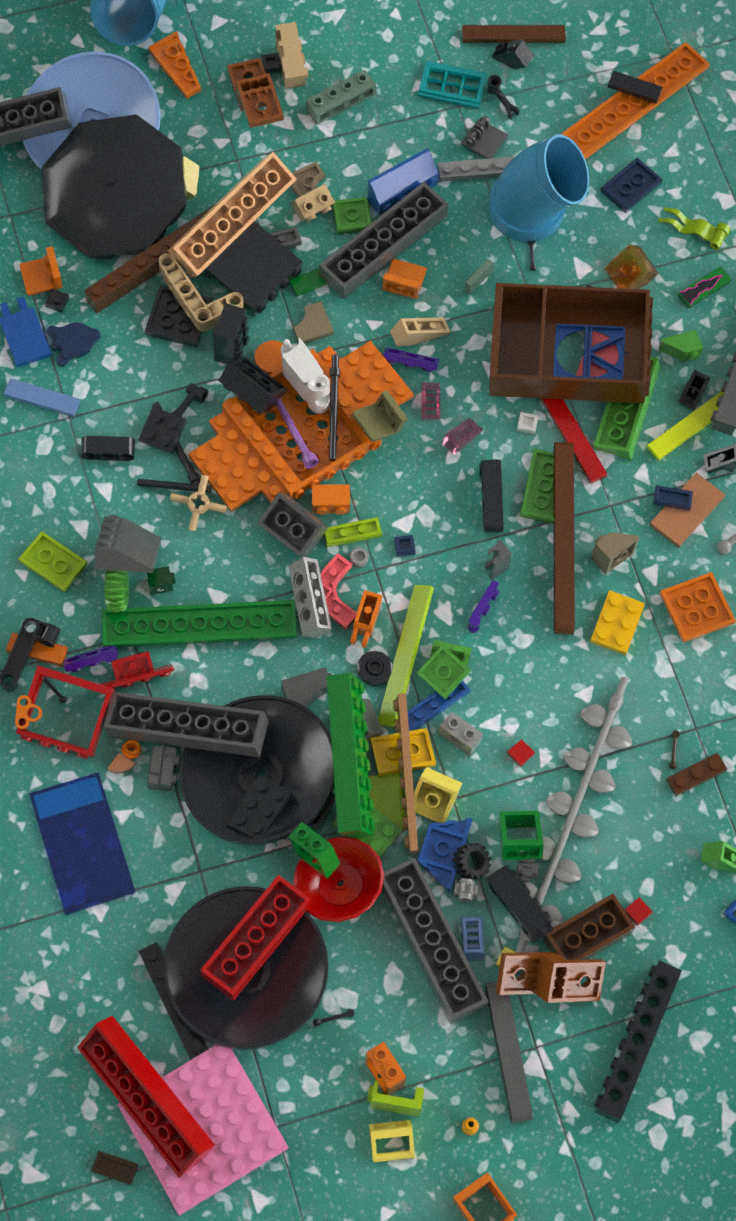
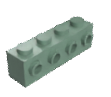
M366 70L360 73L357 72L352 77L341 80L338 84L310 96L306 100V111L316 125L375 96L376 84Z

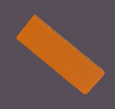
M12 632L6 648L8 653H11L18 636L17 633ZM36 641L29 658L62 667L68 647L55 644L54 648H51Z

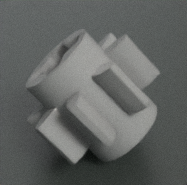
M460 879L459 883H455L454 895H458V901L472 902L473 898H477L479 886H474V880Z

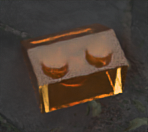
M630 244L605 267V270L616 286L624 289H640L659 274L642 248Z

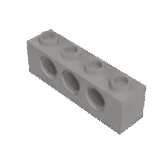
M302 557L289 566L302 636L318 638L332 628L318 560Z

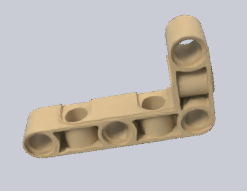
M165 253L159 257L161 275L187 316L199 331L205 332L216 327L225 303L230 305L238 303L234 306L243 308V297L237 292L230 293L206 305L174 256Z

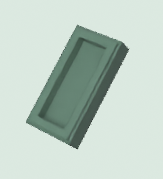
M490 259L465 281L464 290L467 294L470 295L492 273L494 262Z

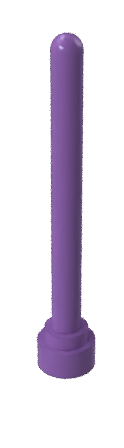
M280 398L275 405L302 453V462L305 468H313L318 464L319 460L314 453L308 450Z

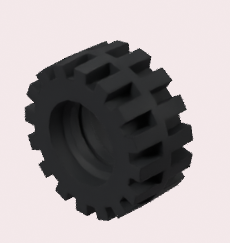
M468 843L457 848V852L454 853L456 858H453V862H455L453 867L454 869L457 868L456 873L461 874V878L478 879L489 872L487 868L491 867L489 863L491 857H488L490 853L485 851L486 847L481 846L480 843ZM469 853H472L477 861L474 870L470 868L467 862Z

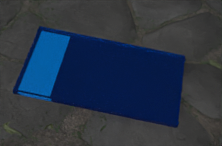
M99 772L29 793L65 915L136 893Z

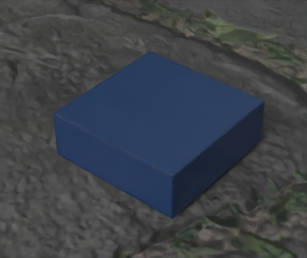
M413 535L394 537L397 557L416 554Z

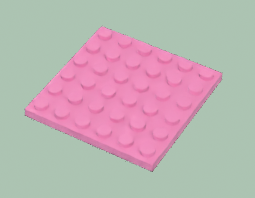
M219 1045L213 1046L162 1077L215 1144L207 1156L182 1177L178 1178L120 1103L117 1104L179 1216L289 1149L233 1050Z

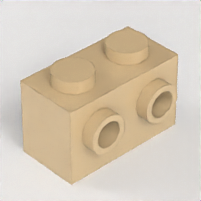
M324 184L291 202V205L301 222L304 220L309 222L317 217V213L322 212L324 214L330 211L335 201Z

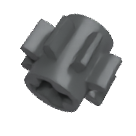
M534 859L518 860L516 873L521 876V881L530 882L531 878L537 877L538 863H534Z

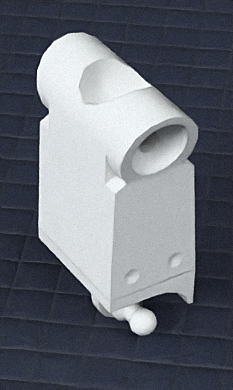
M298 338L299 344L297 346L291 345L290 341L285 339L280 348L283 375L302 399L307 401L309 408L313 412L318 414L325 413L330 407L329 378L323 374V370L300 338Z

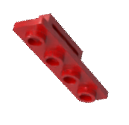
M149 651L112 660L111 664L115 680L100 684L113 689L121 685L124 688L132 686L135 681H150L152 677L157 675L160 677L169 676L175 670L172 664L153 669Z

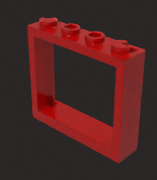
M37 665L28 693L32 704H36L45 676L104 694L103 705L88 749L27 731L28 728L19 729L17 727L16 733L21 735L20 739L31 742L32 739L39 740V745L50 748L52 744L58 746V751L69 753V750L77 752L76 756L87 759L88 756L94 757L115 689ZM34 707L28 710V716L30 718L32 716ZM21 718L19 721V725L24 726L26 724V720L24 718Z

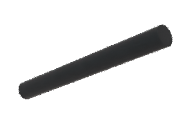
M147 479L137 480V486L196 492L199 484ZM207 485L205 492L211 493L212 486Z

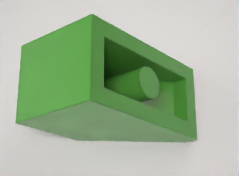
M696 330L661 339L659 350L681 361H694L701 356L703 346Z
M724 841L703 844L702 863L713 869L736 873V848Z

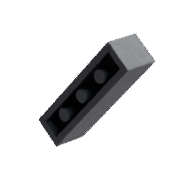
M505 865L486 877L491 891L532 943L553 931L551 925L553 920L547 911L543 912L541 910L540 902L536 897L532 898L530 896L531 892L525 883L521 884L518 881L520 878L515 870H510Z

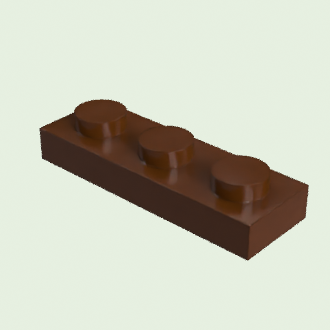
M717 752L668 777L666 781L677 797L726 772L727 767Z

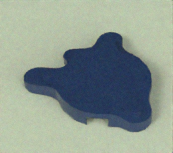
M75 322L63 327L49 326L47 328V334L53 338L52 350L61 351L57 357V364L61 367L66 366L73 358L87 355L92 346L100 339L99 330L83 323Z

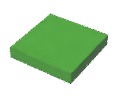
M367 197L335 200V203L332 205L337 235L361 232L372 223Z
M442 644L418 670L417 674L446 699L467 677L471 670Z

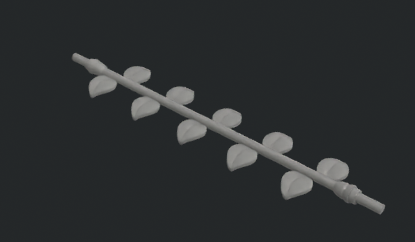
M621 677L616 693H613L610 697L608 713L598 704L590 705L581 710V718L588 725L595 728L602 727L591 757L583 748L571 749L563 756L565 763L570 768L576 771H585L574 801L566 792L554 793L546 799V804L551 811L558 815L568 816L556 847L552 839L543 836V858L540 860H550L539 891L530 882L521 883L526 884L531 892L530 896L532 898L536 897L541 906L553 875L557 880L564 883L577 882L581 879V873L574 861L564 859L559 862L571 830L575 835L584 838L596 836L599 832L594 819L590 815L581 814L577 817L576 815L588 785L593 791L599 793L615 790L616 786L609 772L597 770L593 773L604 743L606 742L608 746L615 749H624L632 745L631 737L624 727L615 726L610 729L615 714L624 703L623 693L629 681L626 677ZM545 905L541 908L543 912L547 911L553 920L551 922L552 928L564 922L560 911L555 906ZM521 929L518 933L519 943L515 953H523L526 945L530 942V939Z

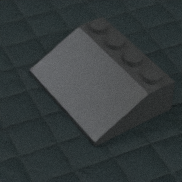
M116 515L104 517L95 546V569L153 573L161 537L125 518H120Z

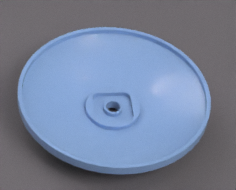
M83 52L66 57L46 69L36 79L27 95L61 87L66 95L72 128L23 140L29 156L40 170L80 122L137 114L159 131L160 106L150 80L135 64L115 54Z

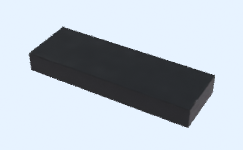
M614 70L607 88L657 104L663 88L662 86Z

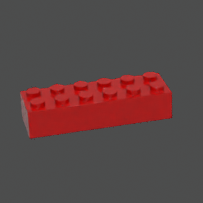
M278 875L201 968V976L234 1001L311 906V899Z

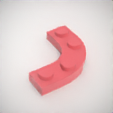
M337 553L322 570L321 579L329 618L346 630L355 620L357 612L342 602L338 597L336 589L340 580L352 568V563Z

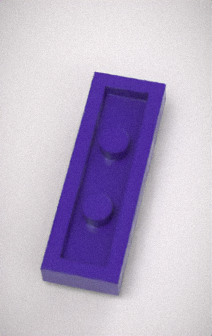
M386 347L383 357L389 363H404L407 367L414 368L417 366L428 372L436 371L440 360Z

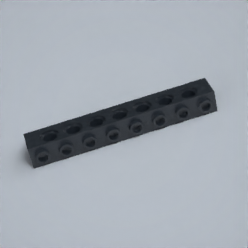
M660 960L656 966L652 965L648 974L651 977L649 984H644L640 993L644 995L641 1002L637 1001L633 1010L636 1016L634 1020H629L625 1031L629 1033L626 1039H621L618 1050L621 1051L619 1057H614L611 1063L612 1074L611 1076H606L602 1085L605 1088L603 1096L599 1094L594 1106L598 1107L596 1114L616 1123L621 1121L682 970ZM661 981L665 988H657L655 982ZM647 1000H655L657 1007H650ZM640 1018H647L650 1022V1025H642L640 1023ZM632 1037H640L642 1040V1044H635L632 1040ZM627 1054L632 1055L634 1063L626 1062L624 1056ZM617 1074H624L627 1081L620 1082L617 1079ZM609 1093H617L619 1100L612 1101L609 1098Z

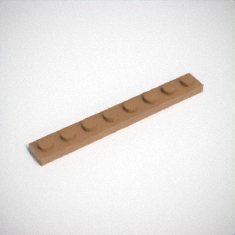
M406 693L398 694L396 700H393L394 712H397L398 719H395V731H399V738L396 739V748L400 750L401 758H398V770H402V777L399 778V787L403 789L404 797H401V809H405V817H402L403 829H406L407 837H404V848L408 849V854H414L418 851L407 700Z

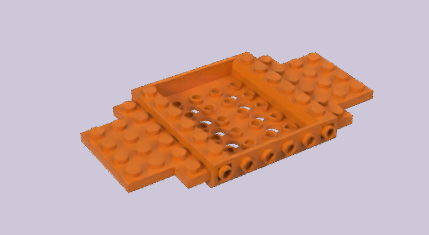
M371 340L345 357H339L341 374L338 379V441L336 461L329 460L330 407L325 413L308 415L306 412L309 408L307 401L299 402L296 400L298 392L283 375V367L272 371L269 375L288 389L281 397V400L308 450L314 453L319 460L318 464L313 468H305L303 462L297 459V456L301 454L298 445L295 448L287 446V442L294 440L276 405L269 411L261 414L255 412L248 403L239 400L237 396L228 398L222 404V413L209 420V424L217 436L188 453V456L202 475L209 476L208 483L230 512L263 493L270 504L278 493H286L292 499H299L307 490L312 489V485H319L323 480L332 478L340 469H346L356 459L360 460L370 450L374 451L380 447L382 439L374 442L370 441L354 419L353 412L375 404L381 393L387 390L398 406L413 398L414 393ZM331 346L319 353L312 349L310 350L311 354L323 370V374L330 380L331 397L329 369L332 365V355L337 353ZM267 413H274L276 418L269 421L265 416ZM325 421L328 426L325 429H320L317 423ZM277 427H285L287 429L286 433L278 434L276 432Z

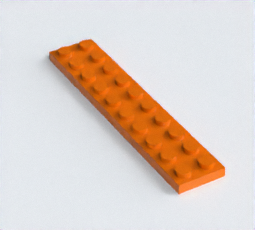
M685 42L637 77L638 79L663 87L657 104L618 91L560 135H565L572 139L586 160L707 70L710 63Z

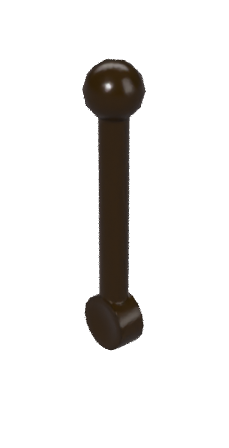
M677 730L672 732L673 748L671 762L669 763L671 769L677 767L675 763L677 738L680 736Z

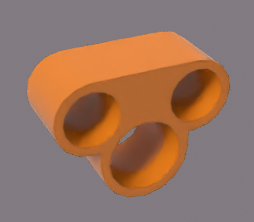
M22 695L17 699L15 724L19 729H26L29 727L30 722H37L42 718V709L38 705L32 704L28 696ZM22 699H27L28 704L26 706L21 705ZM33 707L39 711V715L35 719H31L28 716V710ZM21 718H24L26 720V724L24 726L19 725V720Z

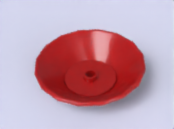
M336 836L325 839L332 844L340 865L327 879L300 859L296 865L293 886L311 899V906L306 912L321 921L342 922L357 918L372 907L381 893L384 879L381 859L370 845L357 838ZM343 882L344 885L339 887L338 884Z

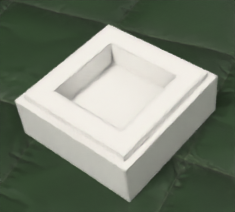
M521 412L517 431L535 434L539 415Z

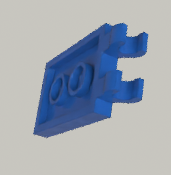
M24 296L17 298L20 312L10 314L7 302L0 304V310L3 315L0 318V325L17 368L52 356L34 307L28 309Z

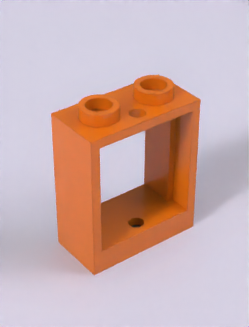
M384 1041L366 1052L365 1064L375 1080L379 1081L378 1085L385 1095H392L404 1087L406 1075Z
M488 1172L452 1198V1201L465 1220L475 1221L463 1202L487 1186L508 1215L501 1221H514L517 1217V1213Z

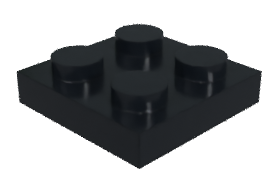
M152 407L138 441L173 454L187 420Z

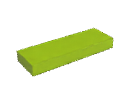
M378 517L331 526L324 533L327 548L382 537Z

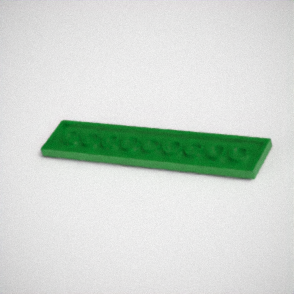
M295 600L127 608L125 611L120 612L102 609L103 647L115 645V647L297 638Z

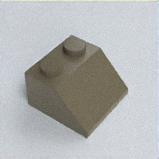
M612 532L606 536L601 535L595 541L591 559L606 575L634 554L639 537L637 535Z

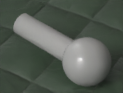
M736 533L728 540L718 542L716 547L718 553L722 555L730 553L732 545L736 543Z

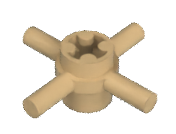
M201 475L198 491L192 493L189 497L171 493V501L187 504L192 512L188 528L190 531H196L199 515L205 513L208 509L226 513L227 506L210 502L205 494L209 478L206 475ZM197 497L204 502V505H200L199 508H195L194 500Z

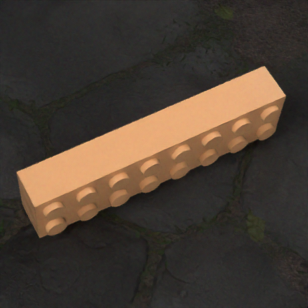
M274 152L266 155L193 225L168 252L174 256L191 278L198 276L297 180L296 177Z

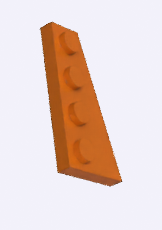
M177 31L148 47L149 53L186 99L201 91V86L190 65L189 58L184 51Z

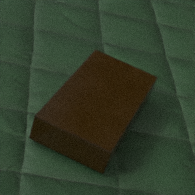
M98 1151L91 1172L131 1186L139 1165Z

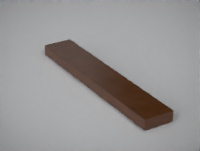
M462 25L463 43H508L524 40L525 43H565L566 41L565 25Z

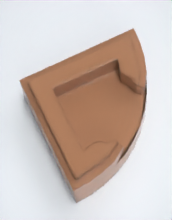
M118 753L107 769L112 773H121L131 770L135 763Z

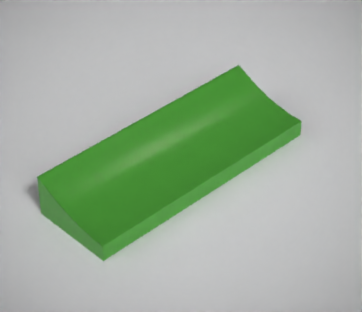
M650 357L651 380L649 396H645L644 403L607 402L593 445L594 450L611 453L632 461L660 371L658 358Z

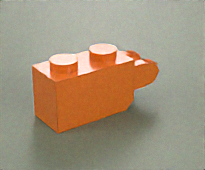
M364 590L353 624L351 644L356 643L357 635L359 634L364 636L361 647L366 648L369 638L372 637L382 605L383 595Z

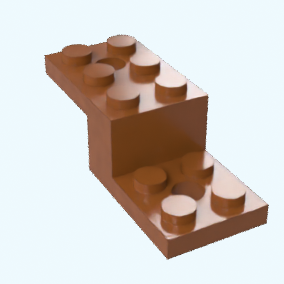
M261 58L227 65V71L240 111L245 112L250 128L284 120L270 73H265ZM247 75L252 76L251 78H244ZM259 107H267L265 110L258 109Z
M555 952L502 953L496 993L499 995L536 994L547 1003L600 1001L606 962L602 959L566 960ZM521 969V975L515 978L516 972ZM586 976V981L580 985L581 979Z

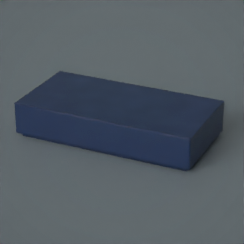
M656 485L653 505L690 511L693 491Z

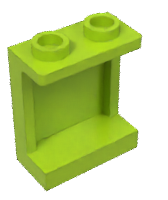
M377 1080L374 1081V1086L369 1085L367 1102H371V1109L416 1117L420 1116L424 1088L416 1087L414 1099L377 1093L379 1083Z

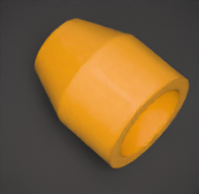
M468 1117L463 1121L461 1128L465 1135L472 1136L478 1131L479 1124L475 1118ZM469 1122H472V1123L474 1124V1126H473V1127H469V1126H468V1123H469Z

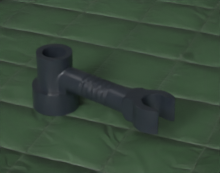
M491 75L487 82L488 93L497 96L506 108L508 118L512 119V111L518 116L519 109L511 104L500 90L501 78L498 75Z
M190 383L186 389L187 397L172 414L182 417V414L193 400L203 403L209 391L202 386L198 387Z

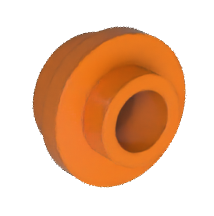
M128 740L122 746V754L129 759L137 758L141 754V746L135 740Z

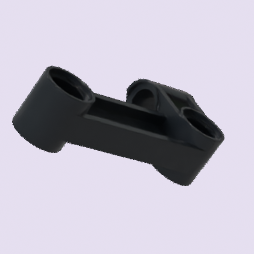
M27 618L23 621L11 653L0 674V685L4 691L12 692L18 687V682L36 641L54 648L61 631L59 627L34 618ZM29 625L36 626L33 632H28L26 629ZM6 678L14 679L11 685L3 684Z

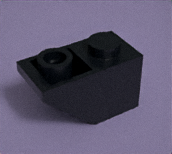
M524 40L500 43L492 54L493 59L512 69L526 68L534 57V54Z

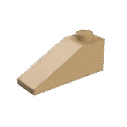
M444 317L401 318L390 331L396 346H412L451 333Z

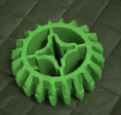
M105 570L104 590L107 610L113 612L125 611L128 607L129 598L128 571Z

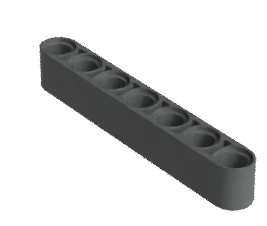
M497 981L485 983L511 1123L533 1120L510 996L496 993Z

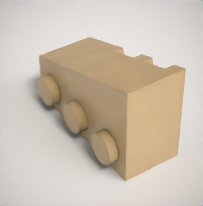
M296 22L275 25L276 50L280 58L285 89L306 86L308 70L304 68L305 57L304 53L301 52L302 45L298 36Z

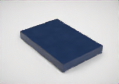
M637 157L602 186L600 191L623 212L627 213L660 185L663 179Z

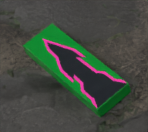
M720 266L680 291L678 297L688 308H691L729 284L732 279Z

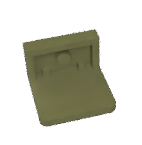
M388 390L381 393L375 404L355 410L352 414L372 442L399 433L408 420Z

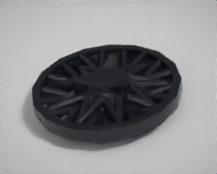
M379 651L365 653L357 664V672L360 679L366 684L373 686L382 685L387 682L393 669L390 658Z

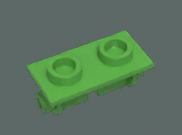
M434 640L430 657L443 644L462 663L468 666L472 648Z

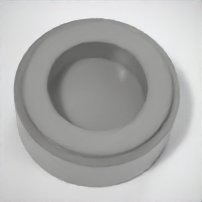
M355 548L350 552V563L358 568L364 567L368 563L369 555L365 549Z

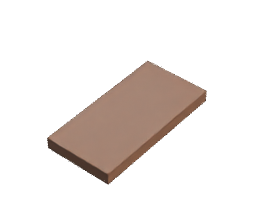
M697 472L682 487V490L693 491L690 511L664 507L650 522V526L678 548L725 498L723 492Z

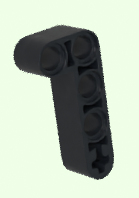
M501 459L481 460L479 463V475L482 482L484 533L503 532Z

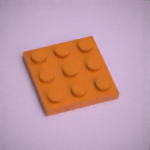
M712 572L663 589L659 593L683 643L728 627L736 622Z

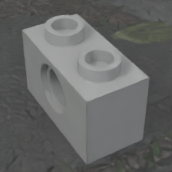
M452 711L439 728V735L469 756H471L482 741L483 733Z

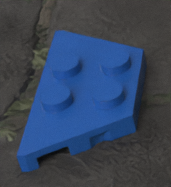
M472 818L429 824L417 863L447 891H451L457 868L454 869L453 867L455 865L453 858H456L454 853L457 852L458 847L465 845L472 824Z

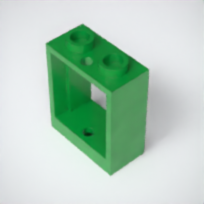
M539 811L499 812L498 827L502 860L542 859L544 844ZM534 827L536 839L508 840L506 828Z
M303 822L288 836L297 856L328 879L340 865L332 844Z

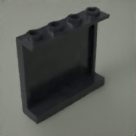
M254 221L206 267L204 276L209 280L214 278L231 293H240L243 297V303L252 310L251 316L254 317L257 313L261 314L265 310L266 304L269 301L273 302L281 289L287 288L290 284V279L296 278L301 273L302 261Z

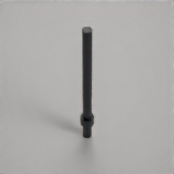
M338 354L332 355V365L329 369V377H331L330 461H336L338 379L341 374Z
M159 402L153 403V407L163 410ZM178 441L175 451L188 474L187 478L191 484H199L200 477L194 471Z

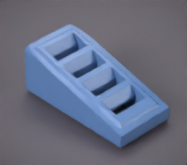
M482 917L462 918L463 953L468 961L484 960ZM466 926H478V928L466 929ZM467 934H478V936H467ZM467 942H479V944H467Z

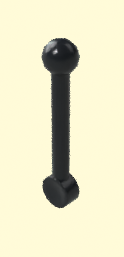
M535 240L528 241V244L530 245L531 265L529 269L531 271L536 270V265L534 264L533 245L535 244Z
M44 676L43 681L59 697V701L65 703L67 698L62 696L49 682L47 677Z
M348 1009L346 1013L320 1020L314 1019L313 1025L318 1027L321 1023L346 1016L352 1018L354 1010Z

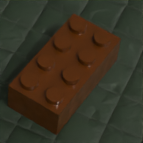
M613 893L554 927L552 932L543 937V940L550 952H555L566 960H588L632 934L635 926Z

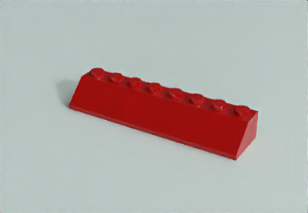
M113 1015L96 1023L78 1045L77 1049L178 1178L182 1177L205 1158L214 1148L215 1144Z

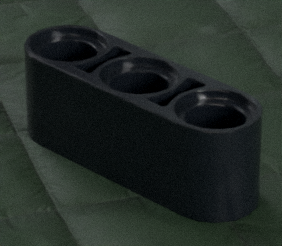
M84 436L81 438L80 457L85 460L131 461L135 457V439L117 436Z

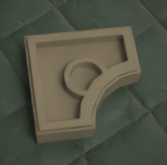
M317 161L292 172L297 180L290 187L297 198L316 189L319 182L325 179V174Z
M321 301L304 306V319L300 324L293 327L297 340L300 338L304 344L334 334Z

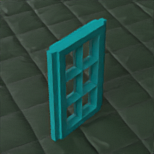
M426 61L418 96L479 109L487 73ZM430 71L444 74L443 80L429 78ZM447 76L462 77L461 83L446 81ZM465 78L479 81L478 88L464 85ZM427 83L441 84L440 91L427 89ZM445 85L459 88L458 95L444 92ZM462 90L476 91L475 98L462 96Z

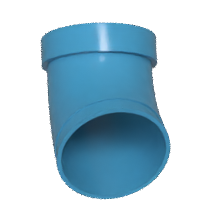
M92 0L90 6L91 19L97 31L112 43L123 46L138 45L149 39L154 33L167 0Z
M554 135L524 149L504 168L491 189L488 207L492 223L503 235L521 242L543 240L551 236L560 227L565 208L578 204L585 199L589 189V171L586 160L576 143L565 135Z

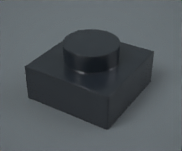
M278 53L261 55L265 73L282 71Z
M52 289L45 302V307L63 313L70 297L66 293Z

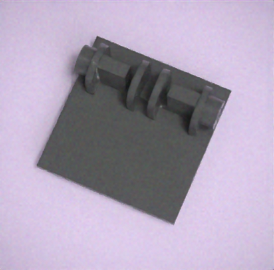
M484 116L476 121L461 142V145L490 159L493 158L509 134L490 125L489 117Z

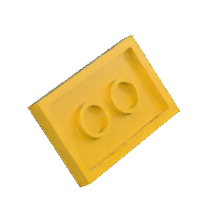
M609 590L590 642L626 655L645 603Z
M428 729L409 731L412 770L435 767L436 760ZM399 733L371 737L369 740L378 776L402 772V770H398V758H401L400 750L396 748V739L399 738Z

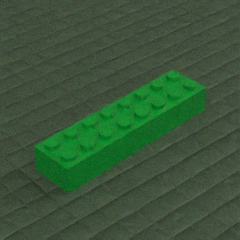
M349 672L328 675L326 678L338 833L352 838L373 836L375 822L371 816L373 801L370 798L372 783L368 778L370 762L367 759L366 753L369 751L368 741L365 740L367 723L363 715L366 712V706L364 701H362L364 685L361 680Z

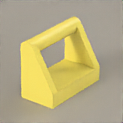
M410 1120L369 1124L373 1163L415 1158L413 1129ZM408 1136L409 1150L386 1153L376 1152L375 1139Z

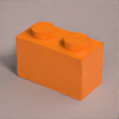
M312 485V513L319 515L327 513L343 515L350 513V485Z

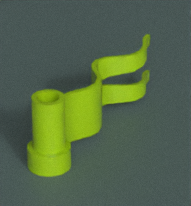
M664 207L663 211L675 214L685 226L673 218L658 219V222L673 225L682 234L693 233L701 236L703 239L711 242L710 247L714 250L720 249L724 238L728 236L731 230L725 223H718L715 227L704 219H688L681 211L675 208Z

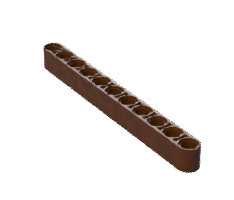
M554 442V634L574 635V443Z

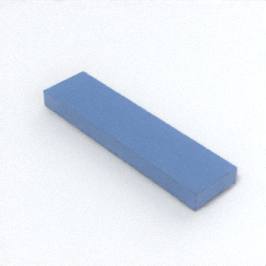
M10 378L4 392V396L70 417H75L81 402L78 398Z

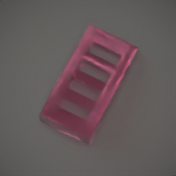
M421 383V419L440 420V383ZM426 391H435V394L426 393ZM426 397H435V400H426ZM426 404H436V407H426ZM426 411H436V414H426Z
M468 418L445 434L442 444L455 455L480 434L482 428L472 419Z

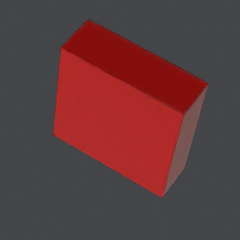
M521 739L507 754L522 767L535 755V752Z
M640 897L625 909L628 917L637 926L653 913Z

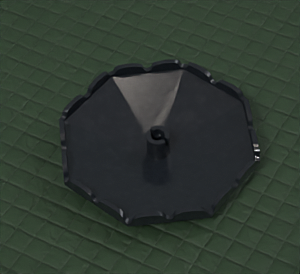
M137 114L78 123L41 167L46 225L89 258L108 259L116 257L118 254L136 255L142 253L163 238L167 227L172 226L179 219L187 205L182 148Z

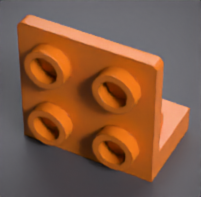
M53 246L46 248L47 255H44V258L19 264L28 296L63 288Z
M392 259L389 271L385 273L383 278L382 290L417 299L427 268Z

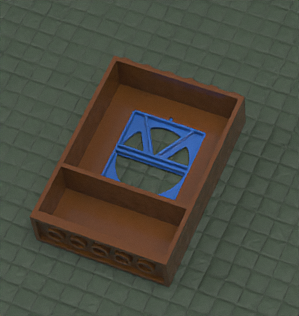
M496 283L489 396L644 403L645 396H649L651 380L650 355L652 350L653 297H650V290ZM585 330L583 376H575L562 368L557 360L556 351L559 343L566 336ZM592 331L609 337V339L591 346ZM615 344L618 349V360L613 365L593 353ZM591 362L606 369L608 372L598 377H590Z

